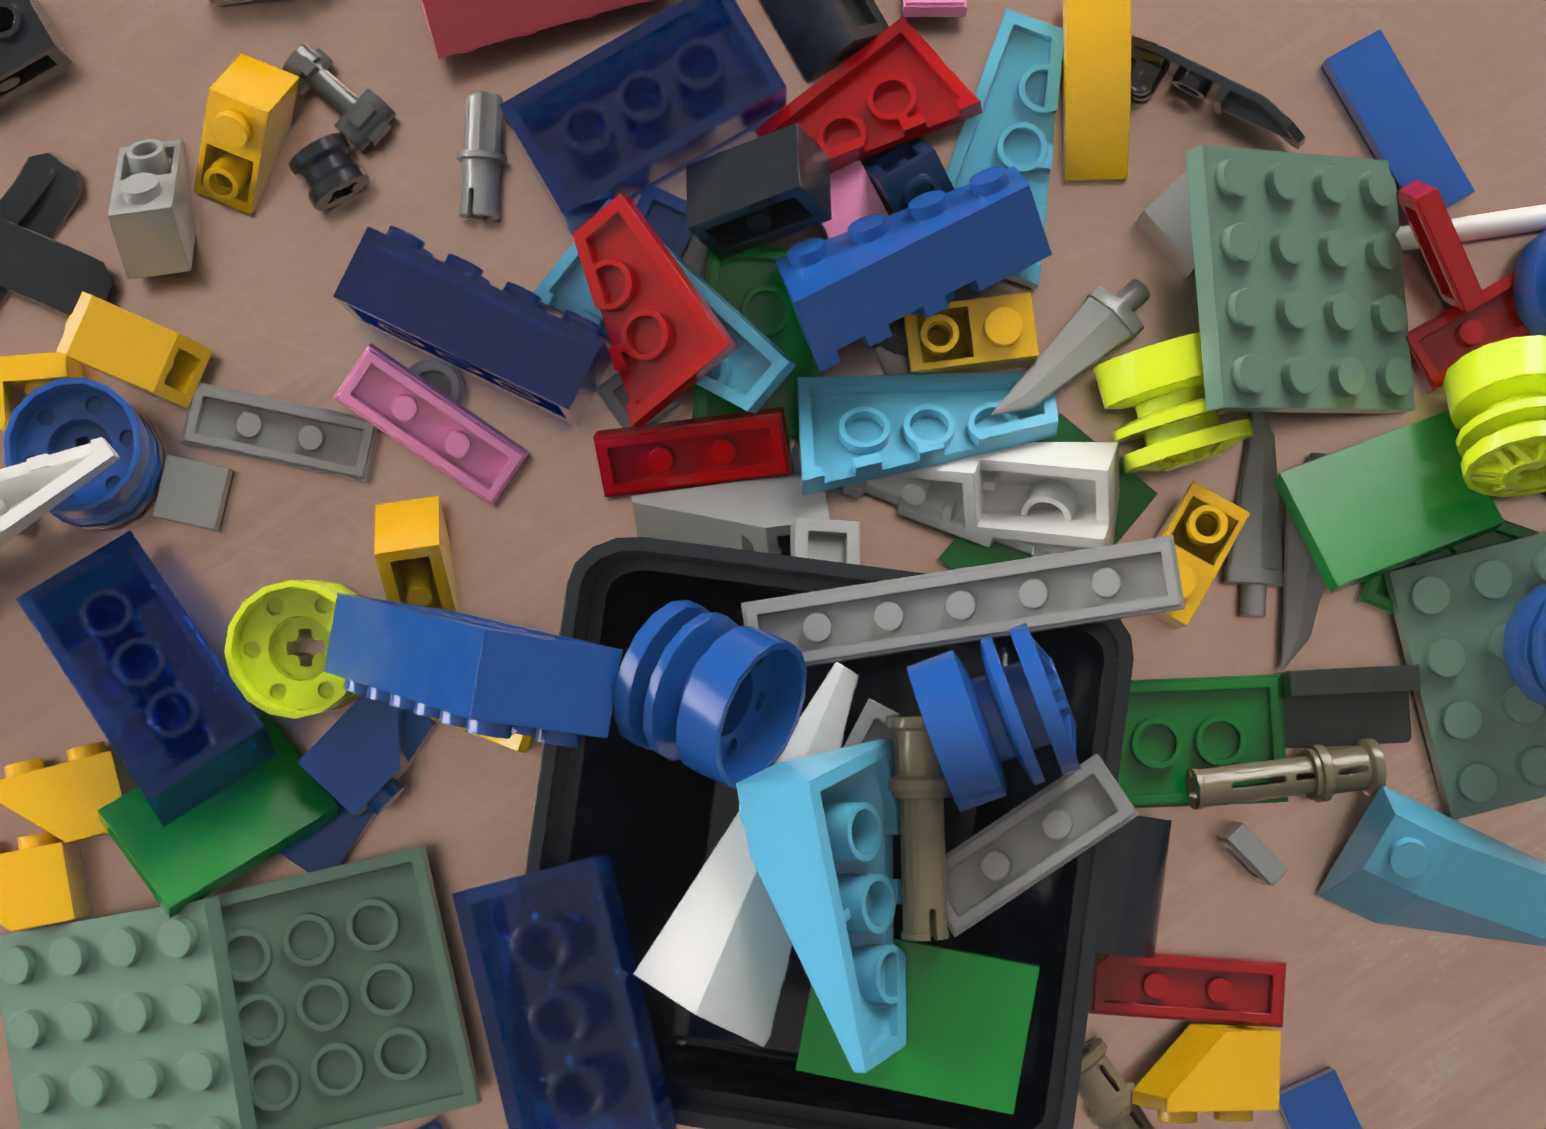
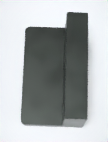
M761 0L806 78L818 76L845 52L862 48L889 27L874 0Z
M1419 664L1278 672V674H1282L1286 748H1307L1315 744H1321L1325 747L1356 745L1357 741L1363 738H1373L1378 744L1406 743L1411 740L1409 691L1421 690Z

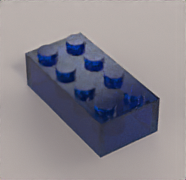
M682 0L499 106L513 135L568 229L571 230L596 215L609 198L613 200L620 193L626 196L634 194L644 188L647 183H653L785 107L787 86L736 0Z
M369 226L367 227L333 295L354 318L426 353L445 360L453 366L578 426L580 425L596 393L595 388L600 385L611 362L604 336L598 333L599 325L570 310H565L561 318L550 314L545 307L540 305L542 299L539 296L514 283L506 282L503 290H500L490 285L491 282L482 277L484 271L481 268L456 255L448 254L445 262H442L424 249V241L400 228L390 226L387 233L384 234Z
M131 530L16 598L39 638L163 827L277 756L264 725Z
M610 855L590 857L452 893L508 1129H677L641 980L634 975L637 964Z

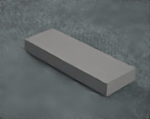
M199 382L187 410L180 443L190 447L369 484L381 430L357 415Z
M1098 753L1080 764L1081 769L1065 774L945 854L947 926L954 937L1139 815Z

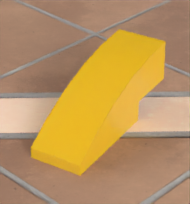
M1062 0L1064 182L1127 180L1131 105V0Z

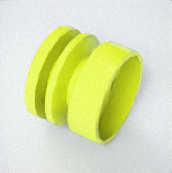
M1200 332L1134 350L1112 358L1093 368L1104 408L1119 410L1135 407L1138 419L1125 424L1112 433L1114 442L1121 443L1140 438L1145 440L1146 447L1119 458L1124 473L1137 471L1167 472L1221 456L1223 452L1239 441L1255 435L1251 419L1238 420L1221 425L1219 415L1226 412L1206 411Z
M1546 336L1513 337L1484 345L1462 356L1448 368L1443 384L1450 418L1455 428L1460 430L1455 441L1457 450L1462 458L1460 465L1468 488L1482 495L1497 497L1527 496L1546 492Z
M316 579L289 580L264 586L243 601L228 625L224 653L230 678L245 700L269 715L297 719L345 707L359 697L361 693L344 690L345 678L324 672L337 593L360 595L341 583ZM312 637L314 640L323 641L325 646L324 653L312 656L311 653L302 652L301 640H307Z

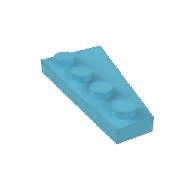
M1006 8L974 94L981 102L983 113L964 121L946 173L954 189L970 184V178L982 170L992 167H1005L1008 169L1015 166L1030 185L1045 232L1046 203L1054 146V126L1058 108L1063 59V29ZM1039 261L1005 279L1037 290L1040 281L1041 263Z
M609 198L601 207V209H603L608 203H610L612 199ZM574 241L530 296L573 317L574 320L608 336L601 311L594 306ZM666 246L739 347L695 384L748 412L756 414L797 364Z
M1026 371L797 377L802 496L1056 437L1058 413L1055 393L1031 410L991 415Z

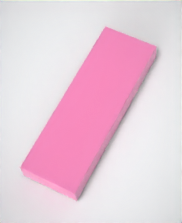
M372 343L368 345L333 396L335 400L491 506L494 505L529 454L528 450Z

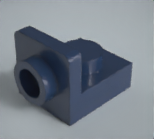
M920 138L887 149L862 163L875 190L888 201L893 213L909 208V202L923 193L935 190L947 193L955 190L936 150Z

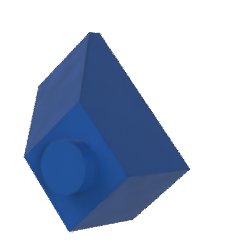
M362 694L298 762L354 817L364 816L370 809L376 815H380L404 790L405 787L398 779L409 769L407 709L390 706V702L367 698V694Z

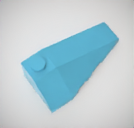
M892 739L874 740L778 762L736 783L739 813L745 828L751 859L847 1060L855 1073H867L906 1046V955L900 947L894 945V915L896 904H902L901 879H893V835H900V801L897 798H892V791L888 790V779L895 776V755Z
M1383 785L1379 788L1318 890L1321 897L1375 923L1546 946V863Z

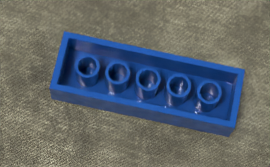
M337 593L324 672L345 678L344 690L367 694V698L390 702V706L414 710V714L437 718L443 724L464 727L466 732L505 739H510L511 733L535 737L534 740L541 743L579 748L581 735L608 738L614 704V689L623 650L457 611Z

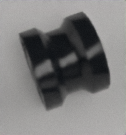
M333 133L310 143L294 155L289 162V167L295 177L305 180L309 186L308 199L316 210H325L346 201L365 187L369 181V175L364 167L354 164L348 155L350 144L342 133Z

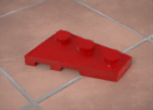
M902 16L756 128L754 132L756 137L759 138L777 129L798 123L829 157V169L832 171L982 114L983 111L979 99Z
M620 193L572 235L594 306L600 309L609 336L611 347L608 348L614 370L620 372L629 403H626L625 406L631 425L642 428L739 347L632 199Z

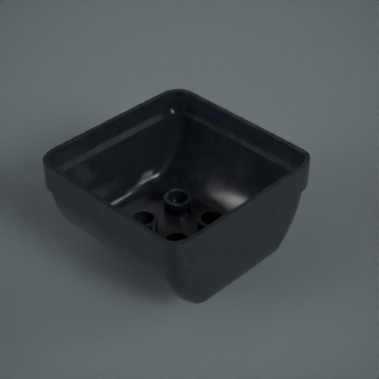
M648 537L615 538L592 547L575 562L566 584L559 635L622 649V663L637 632L653 613L671 601H692L705 607L711 613L719 612L726 615L741 627L744 626L741 603L926 573ZM1120 619L1030 633L1039 646L1052 658L1077 725L1076 757L1079 765L1098 753L1118 783L1134 662L1131 635ZM1011 636L993 639L1003 667L1020 661ZM980 641L838 662L859 675L845 726L842 748L869 698L901 715L921 714L909 679L908 666L953 650L963 663L971 679L985 674ZM835 663L806 667V694L800 716ZM614 704L608 738L581 735L579 748L543 743L501 1033L502 1055L505 1065L515 1082L536 1098L564 1107L703 1129H1073L1094 964L1105 961L1110 954L1141 958L1155 957L1171 820L1137 816L958 936L954 937L947 926V930H949L948 939L937 941L934 940V937H931V941H917L1040 966L1015 1109L1012 1115L796 1071L811 982L793 944L786 978L782 985L773 1022L772 1036L764 1047L693 1014L635 976V970L739 812L737 789L728 787L695 772L684 765L681 759L668 760L653 750H646L622 737L614 720ZM1051 744L1035 750L1045 782L1034 785L1026 775L1017 757L1002 762L1007 783V796L963 812L959 811L952 793L951 797L944 798L945 854L1064 776ZM893 835V879H901L900 835ZM896 904L894 937L901 938V931L903 930L902 904Z

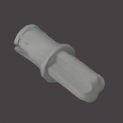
M473 92L466 98L464 150L457 152V160L462 162V191L459 217L465 219L486 220V216H488L489 220L500 218L501 165L507 163V155L501 153L503 99L501 95L492 92Z

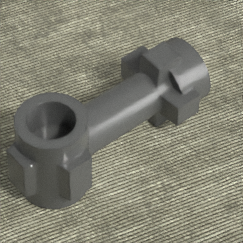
M308 44L299 46L288 57L282 68L284 71L299 76L297 93L302 96L311 89L342 117L335 123L334 127L344 134L345 138L360 151H363L370 142L376 146L392 128L389 122L396 113L368 88L358 98L327 70L333 61L320 48L314 51Z

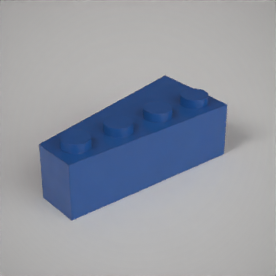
M1015 166L1008 169L1005 167H992L982 170L970 178V184L947 193L941 190L923 193L909 202V208L886 217L882 214L862 217L851 223L848 231L827 240L822 238L803 240L793 245L787 251L786 256L775 260L800 328L820 372L841 362L837 350L860 338L863 339L864 345L871 347L892 336L889 326L894 321L908 314L922 315L928 318L948 308V304L955 298V290L966 285L969 290L981 291L1052 255L1030 185Z

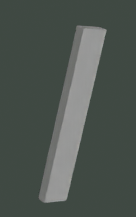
M1171 535L741 603L744 626H753L791 642L802 651L806 667L832 664L836 663V661L845 662L975 642L989 636L992 639L1011 636L1009 629L1027 623L1030 633L1183 610L1185 609L1174 537Z

